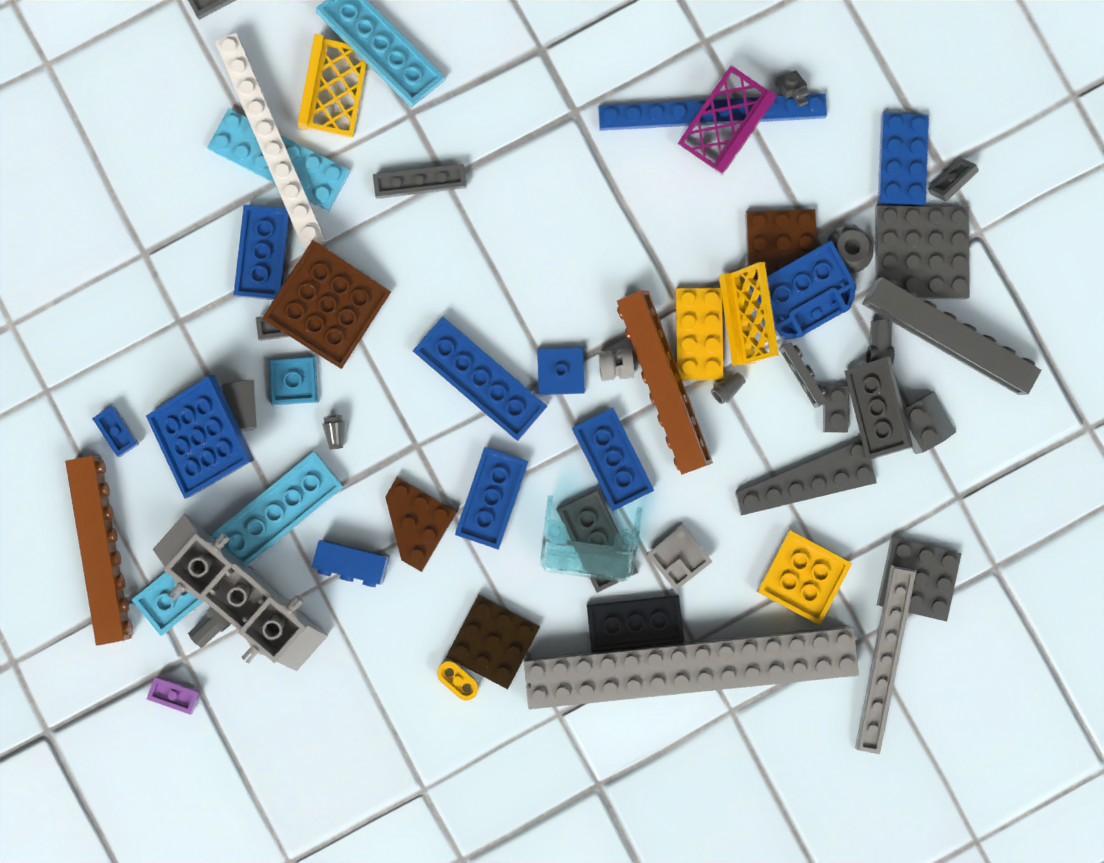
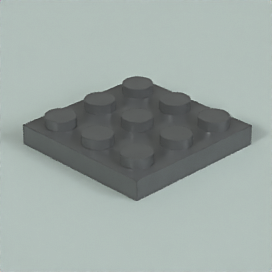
M891 537L876 605L883 607L891 565L916 570L908 613L947 622L962 553Z

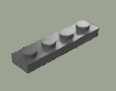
M464 163L373 174L376 199L467 188Z

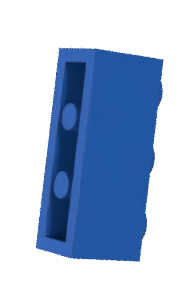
M318 540L311 568L318 569L317 573L325 576H331V573L339 574V579L353 582L354 578L363 580L362 585L376 588V584H383L390 556L326 540Z

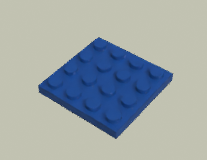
M215 375L207 376L146 415L184 499L194 496L254 461Z

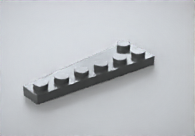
M859 440L736 492L735 495L740 516L876 484L877 482L872 462L866 459L862 440Z

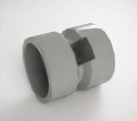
M631 348L618 349L617 353H613L612 350L598 352L601 381L614 380L616 376H619L620 379L634 378Z

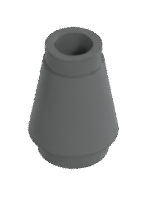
M736 372L714 384V388L711 389L712 396L720 404L728 403L743 384L746 383L745 378L739 372Z
M342 415L323 417L324 423H322L329 449L343 448L345 421L342 420Z

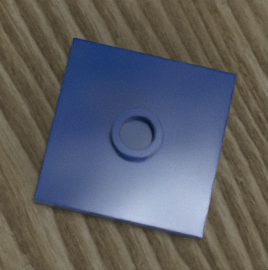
M583 347L537 349L539 396L585 394Z

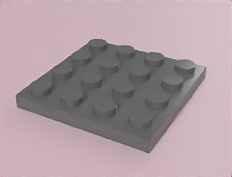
M877 206L875 208V280L881 277H889L895 280L900 288L914 291L919 299L970 298L969 207Z

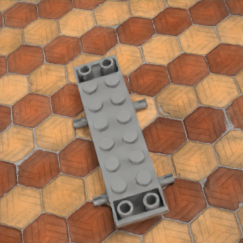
M183 514L153 548V551L165 567L164 571L177 584L167 594L168 597H172L171 599L176 601L183 591L189 592L198 600H204L239 630L238 633L250 645V648L242 656L243 660L249 656L245 662L250 663L259 653L266 656L274 664L278 662L298 671L328 637V634L297 609L304 601L300 599L295 604L300 598L297 595L291 602L286 600L224 547L230 540L227 536L221 542L226 536L225 533H221L216 540L188 515Z

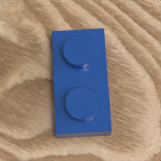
M115 406L108 407L92 418L117 457L123 456L139 445Z

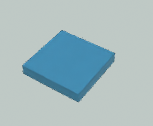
M315 356L269 359L272 406L318 403Z

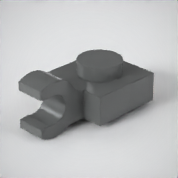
M796 70L776 77L775 85L785 98L793 97L798 106L808 104V100L805 98L806 95H809L807 83Z

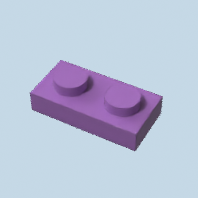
M155 676L147 700L191 715L194 712L201 691L160 676Z

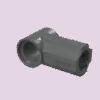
M877 320L870 322V345L867 348V363L884 357H890L893 366L895 351L894 347L891 346V321Z
M213 608L188 633L190 639L200 648H203L220 631H224L231 625Z

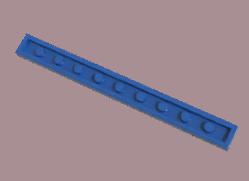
M826 93L806 95L805 98L808 100V104L798 106L793 97L777 96L760 122L825 119L827 117ZM759 97L746 98L747 103L757 101ZM743 98L730 99L731 106L744 103ZM727 99L713 100L714 109L728 107ZM707 100L598 106L599 131L690 126ZM711 104L706 111L712 110ZM753 105L748 106V112L751 110ZM745 107L731 109L733 122L745 119ZM729 110L715 113L717 124L731 123ZM713 113L703 115L700 119V125H714Z

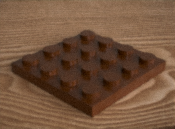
M312 240L261 319L342 369L391 291Z

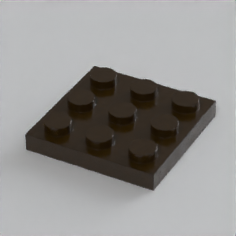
M478 594L446 658L508 690L540 626Z

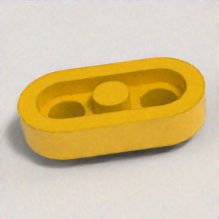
M448 660L439 666L437 670L438 679L458 698L469 701L477 695L479 690L478 682L458 663ZM447 668L453 669L454 675L447 676L445 670ZM466 683L471 685V690L468 692L463 689V685Z

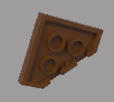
M396 477L385 498L400 557L403 562L423 572L457 511L401 478Z

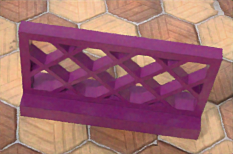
M731 65L677 144L723 176L769 110L777 95L771 90L768 91ZM733 73L740 78L741 87L728 90L727 79ZM743 81H745V82L748 83L749 85H748V86H744V82H743ZM723 85H725V90L720 91ZM755 88L762 93L757 101L747 103L745 90ZM742 91L744 103L731 106L729 93ZM726 94L728 107L714 109V98L718 95ZM711 104L712 110L706 111ZM753 105L751 110L748 112V106ZM745 107V119L733 122L731 109ZM729 110L731 123L717 126L715 113ZM713 113L715 126L701 129V117ZM697 123H698V128H699V129H698V130H693V129L695 128V126L697 125ZM735 125H740V126L738 127V129L736 130V132H735L734 126H735ZM731 126L733 133L731 139L720 142L718 129ZM715 130L717 143L704 145L702 132ZM699 133L701 146L690 147L685 143L690 134ZM727 144L721 151V145ZM718 146L720 155L715 162H712L706 158L704 148ZM702 149L703 155L696 150Z

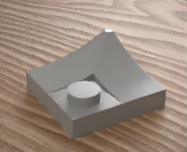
M683 523L646 553L675 590H678L712 563L710 557Z

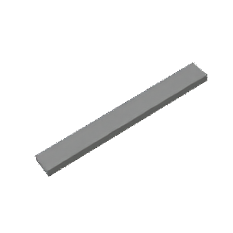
M893 565L890 568L855 745L856 750L875 754H880L916 575V570Z

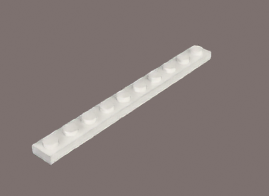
M237 33L215 41L303 249L306 250L312 240L320 245L326 243Z

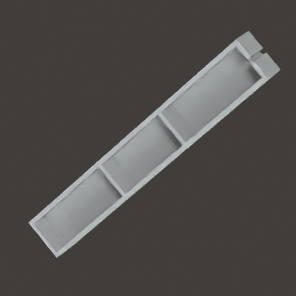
M850 626L524 659L526 683H531L527 684L526 687L528 710L859 676L854 628Z

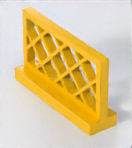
M314 34L298 118V129H312L353 138L367 63L362 59V62L353 66L347 56L355 51L348 44L324 39L323 35ZM327 46L337 48L341 56L331 61L326 54ZM345 59L351 69L340 75L334 64ZM331 67L337 77L327 83L322 73ZM354 72L359 80L356 85L349 88L343 78ZM340 80L346 91L336 97L330 86ZM327 89L333 99L322 105L318 99V94ZM350 94L354 100V105L345 110L339 100ZM336 102L342 113L332 119L326 108ZM323 111L329 121L323 125L314 124V116ZM346 116L350 122L349 131L339 129L335 122Z
M758 262L738 271L719 275L732 366L751 365L757 361L779 356L765 262ZM756 270L758 272L757 282L753 279ZM750 285L754 288L752 296L748 293ZM759 294L761 295L762 299L761 305L757 303ZM754 308L757 311L755 319L751 316ZM762 318L765 319L764 328L760 325ZM757 331L761 334L759 342L755 339ZM766 340L768 342L770 352H767L764 349Z

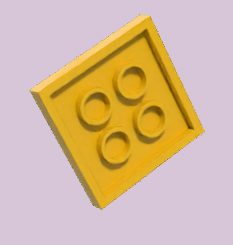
M788 530L756 592L821 625L852 563Z

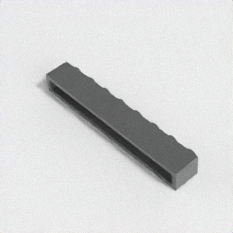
M881 277L874 281L862 305L1015 394L1026 395L1030 393L1042 371L1035 366L1036 363L1034 361L1015 355L1016 351L1012 348L998 345L993 337L981 335L976 332L974 326L957 321L955 315L936 309L937 306L933 302L917 298V294L914 291L900 288L895 280L889 277Z

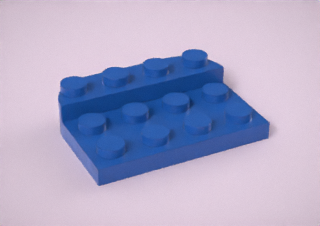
M832 240L767 276L776 335L781 339L803 337L808 332L847 312L852 307L855 290H857L856 285ZM760 294L757 299L759 305H761L762 302Z

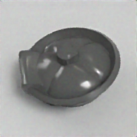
M855 224L834 228L827 242L832 240L849 273H856L865 269L871 262L874 252L873 243L868 234Z

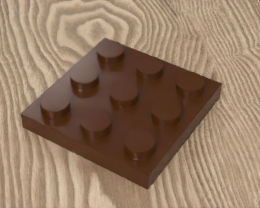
M815 209L750 211L745 213L747 267L758 262H765L766 274L769 276L817 248ZM756 270L755 275H754V277H753V279H754L755 281L758 280V272H757V270Z

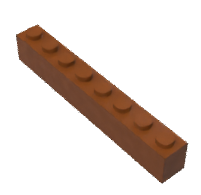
M640 290L617 300L619 306L617 307V312L625 322L626 336L632 341L635 349L633 350L634 357L641 365L642 379L648 384L650 389L649 397L659 413L657 415L658 422L661 427H664L666 432V443L672 449L675 456L674 464L676 469L683 475L712 464L711 455L649 290Z
M94 455L66 460L96 646L131 639L133 625L128 620L129 602L124 596L125 578L120 572L121 555L116 548L118 536L116 529L112 525L114 512L108 501L110 488L108 483L105 482L104 473H106L105 462L101 459V456Z

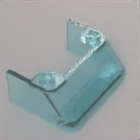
M548 495L540 557L542 568L550 573L624 582L630 579L635 565L642 507H637L633 530L623 529L619 531L615 536L614 546L566 540V525L559 520L551 519L553 496Z

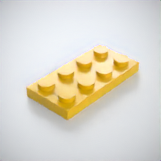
M676 288V365L682 381L723 380L721 288Z

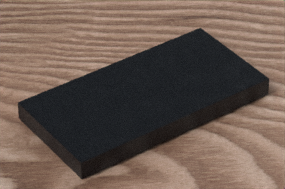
M679 595L586 605L592 652L684 642Z

